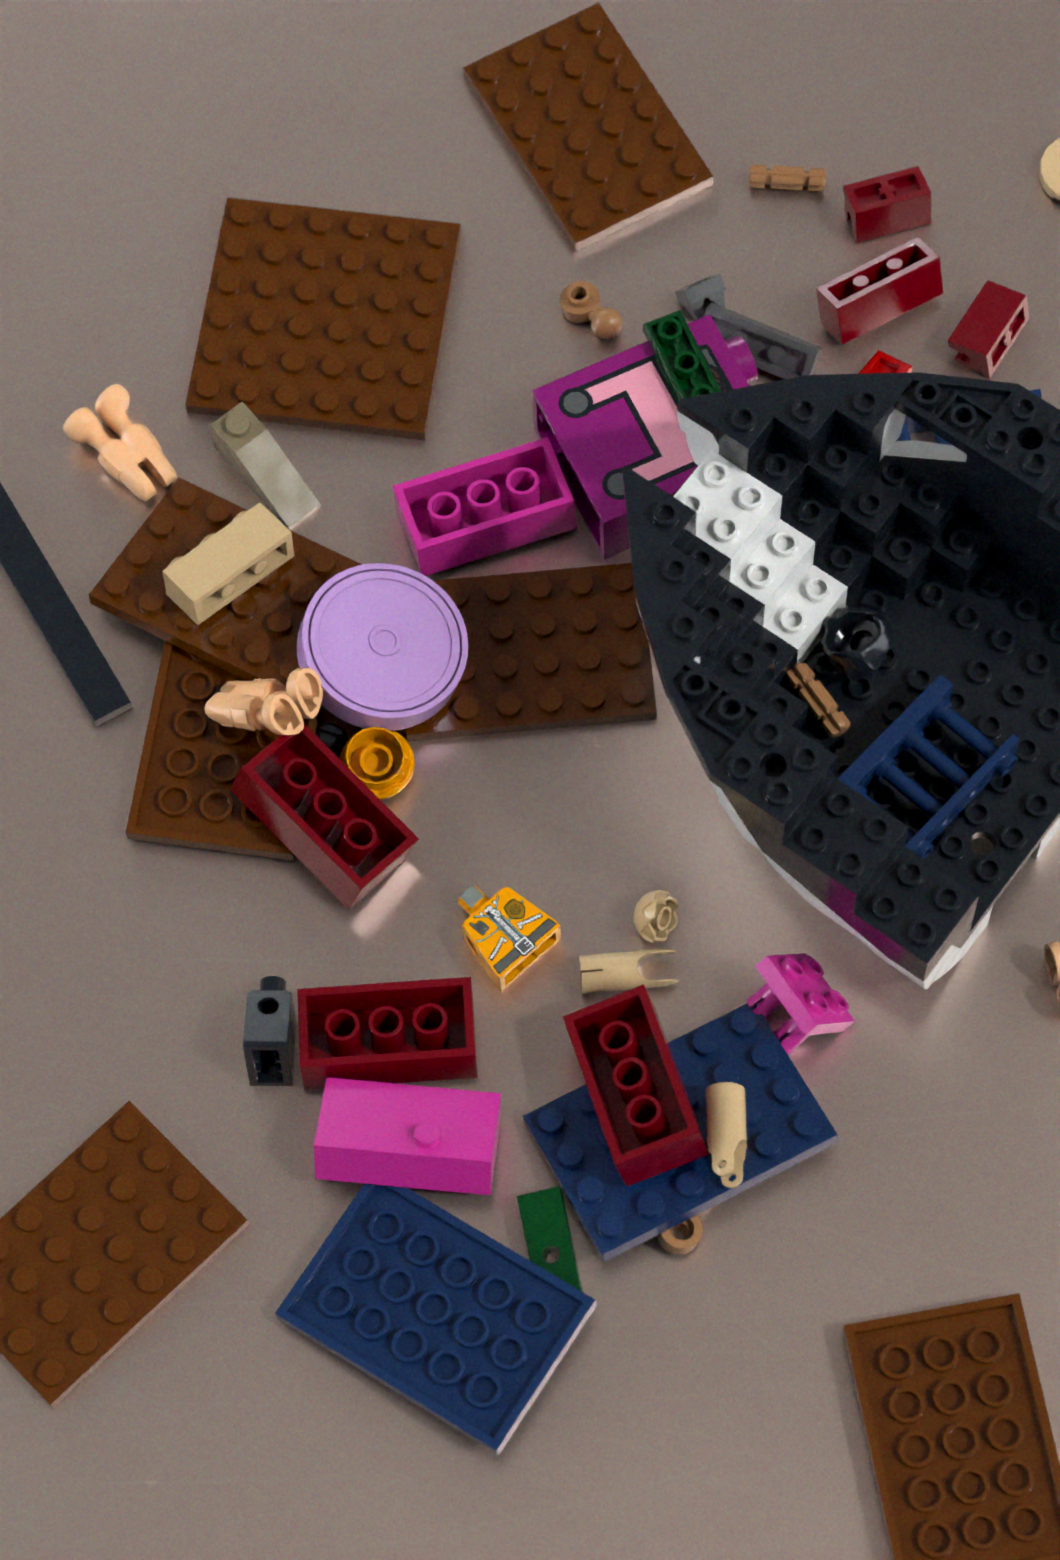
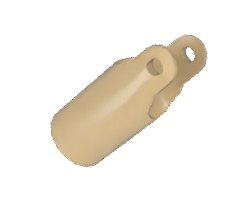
M659 948L579 955L582 993L631 990L643 984L646 988L665 987L679 982V979H646L640 975L637 968L638 964L647 957L675 954L676 950Z
M719 1082L710 1085L706 1089L707 1146L712 1154L713 1171L721 1176L725 1187L735 1188L743 1180V1162L747 1148L745 1088L737 1083ZM731 1176H736L734 1181H729Z

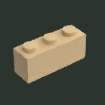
M259 502L248 511L245 510L237 514L231 523L217 533L206 536L197 547L186 555L172 560L167 568L162 571L166 595L199 625L293 558L292 532Z

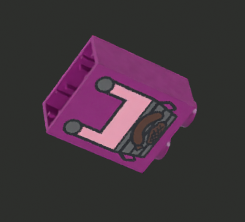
M710 314L688 323L721 391L750 386L749 383L758 379L754 358L741 336L737 335L724 340ZM648 341L532 390L534 429L539 439L549 438L574 498L575 506L604 560L630 549L623 484V468L625 465L671 496L677 493L698 467L690 453L686 434L679 427L677 415L678 401Z

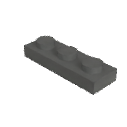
M711 303L707 306L704 316L711 315L724 340L737 335L744 339L754 358L756 368L783 379L813 375L822 347L717 304Z

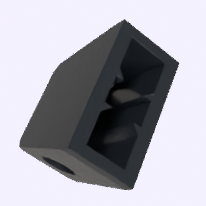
M278 976L262 978L260 990H252L247 994L243 1051L250 1086H293L296 1017L292 993L286 990V981Z

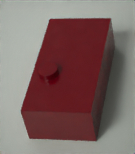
M305 724L304 729L299 734L280 735L240 769L230 788L348 909L352 908L401 865L419 840Z
M471 977L297 989L299 1057L304 1090L324 1089L326 1077L394 1084L478 1078Z
M644 984L563 1016L614 1164L627 1187L709 1155L656 1008Z

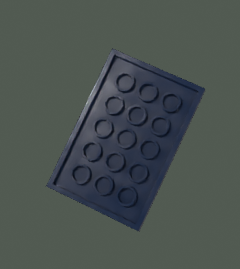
M748 1003L669 1042L706 1146L707 1087L719 1082H732L740 1084L745 1088L747 1148L743 1162V1180L735 1188L725 1187L721 1176L715 1174L712 1169V1154L710 1152L707 1156L627 1187L614 1164L586 1084L523 1115L526 1128L603 1262L839 1143L837 1132L762 1013L761 1015L753 1013L757 1005L750 1008ZM731 1176L729 1181H734L736 1176Z
M363 1184L277 1309L275 1315L278 1320L499 1455L593 1313L597 1303L592 1297L406 1187Z

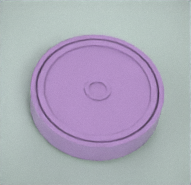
M388 563L358 565L336 574L325 582L311 599L301 622L297 638L299 668L313 669L321 679V686L323 688L321 705L336 717L361 728L380 727L393 731L410 728L428 720L439 712L453 695L465 670L468 657V636L465 623L459 609L450 596L425 575L410 568Z

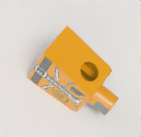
M472 885L462 893L457 901L470 915L461 925L463 938L500 992L506 989L561 940L560 924L509 887H503L489 899L476 885Z

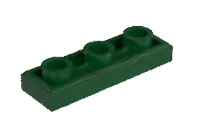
M681 310L643 324V333L677 401L684 398L721 392Z
M560 1186L517 1196L529 1260L583 1292ZM550 1253H560L556 1262H546L547 1256Z

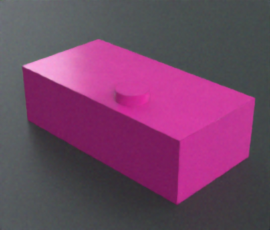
M548 437L392 486L398 517L419 572L425 576L577 528L575 501Z
M326 1077L314 1141L315 1179L491 1195L501 1124V1093Z

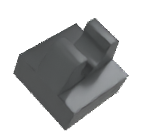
M720 274L708 276L675 291L680 306H684L694 320L704 317L702 311L704 299L726 308L724 298L726 287Z

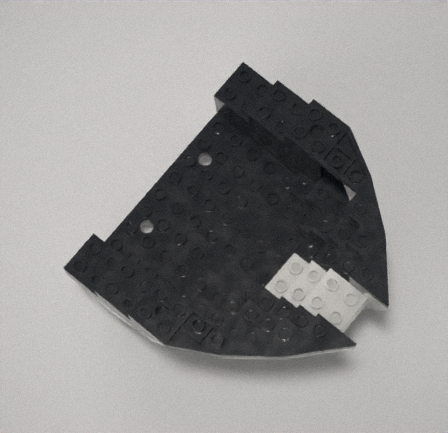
M920 372L805 375L680 399L677 402L680 430L685 432L690 453L695 464L698 465L674 496H671L626 465L623 468L634 593L666 699L671 704L711 785L717 792L722 808L743 838L758 848L778 874L814 908L850 931L859 941L890 966L924 989H928L933 982L947 973L964 957L988 925L995 902L1028 858L1031 856L1037 859L1060 829V410L1016 383ZM907 416L951 445L916 440H896L901 435L905 417ZM863 604L878 606L884 611V618L890 623L892 629L893 644L891 649L887 652L882 665L869 676H863L854 681L844 680L839 673L832 670L824 652V647L821 643L825 633L824 620L827 616L836 617L846 606ZM797 663H806L815 674L814 680H819L838 705L837 711H842L850 721L849 729L839 737H830L821 726L822 720H817L808 708V704L803 702L798 695L799 689H794L786 679L787 671ZM941 674L954 684L950 702L952 703L951 708L999 748L1012 734H1015L1020 740L1015 753L1018 760L1013 768L1004 777H1000L997 774L931 842L934 847L929 855L923 859L905 847L908 830L915 835L931 819L928 815L884 779L879 781L875 778L866 787L868 790L866 795L879 805L877 806L838 780V778ZM931 720L922 730L924 731L923 737L971 777L987 761V759L940 721L935 723ZM903 749L894 758L896 761L895 766L942 805L959 790L913 750L907 752ZM976 838H985L993 844L994 851L987 855H979L971 849L970 843Z

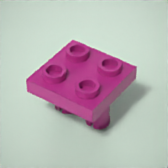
M806 953L767 955L755 966L767 983L754 995L747 998V1003L750 1008L757 1004L758 1007L753 1010V1013L759 1015L762 1013L765 1019L781 1004L785 1007L791 1018L773 1032L778 1040L782 1039L780 1043L787 1054H791L810 1035L843 1032L855 1022L847 1011L849 1005L845 998L836 990L831 989L823 978L824 971L821 965Z

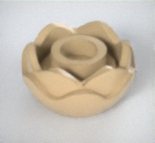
M656 890L649 892L638 901L633 915L634 925L638 933L648 942L653 943L654 940L666 941L668 933L678 924L676 909L679 906V902L670 895V891Z

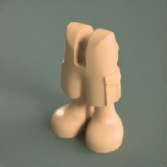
M115 384L100 394L96 401L95 411L103 423L110 427L121 439H111L102 428L99 419L87 407L73 412L65 421L63 431L70 440L78 443H87L99 451L97 461L114 479L119 482L122 481L135 496L146 502L156 495L157 492L152 482L141 470L143 467H146L163 487H167L177 479V474L162 453L158 439L153 436L150 430L142 424L132 425L127 413L130 403L129 392L121 384Z
M296 668L289 674L286 688L285 685L274 678H259L253 681H227L221 687L220 692L215 693L206 702L204 709L206 715L213 721L220 723L221 726L251 731L268 728L271 732L278 735L299 734L304 729L303 718L313 719L318 714L323 698V688L319 675L313 669Z

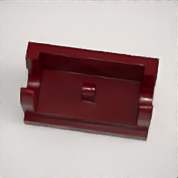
M919 166L843 186L845 216L847 221L852 220V235L856 243L931 223L932 193Z
M987 280L948 339V346L958 351L954 360L967 368L982 373L984 377L990 379L1030 319L1027 296Z

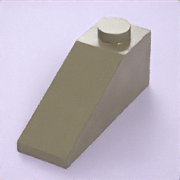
M243 402L210 424L215 448L285 527L291 530L321 508L320 502L270 432Z

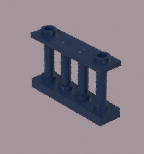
M941 674L838 778V780L877 806L879 805L866 795L868 792L866 787L875 778L879 781L884 779L928 815L931 819L915 835L908 830L905 847L923 859L929 855L934 847L931 842L997 774L1000 777H1004L1013 768L1018 760L1015 753L1020 740L1015 734H1012L999 748L951 708L952 703L950 702L954 684ZM931 720L935 723L942 722L987 759L972 777L923 737L924 731L922 730ZM903 749L907 752L913 750L959 790L942 805L895 766L896 761L894 758Z

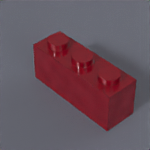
M917 236L816 287L821 325L843 345L944 293L940 257Z

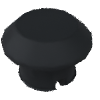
M332 723L320 726L316 735L338 758H340L345 743L349 740L345 730Z

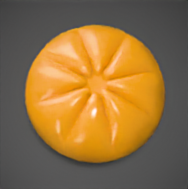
M380 727L365 728L354 734L345 743L339 758L380 800L393 797L402 791L411 780L415 767L413 750L408 741L398 732Z

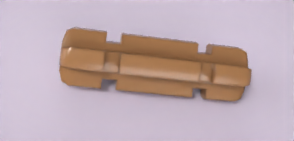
M752 164L749 169V186L752 188H765V184H769L771 189L802 190L804 186L808 187V191H823L826 185V170L824 168L810 167V171H804V167L772 165V169H766L764 164Z
M797 663L787 671L786 679L794 689H799L798 695L803 702L808 704V708L817 720H822L821 726L830 737H839L849 729L850 721L842 711H837L838 705L819 680H814L815 674L806 663Z

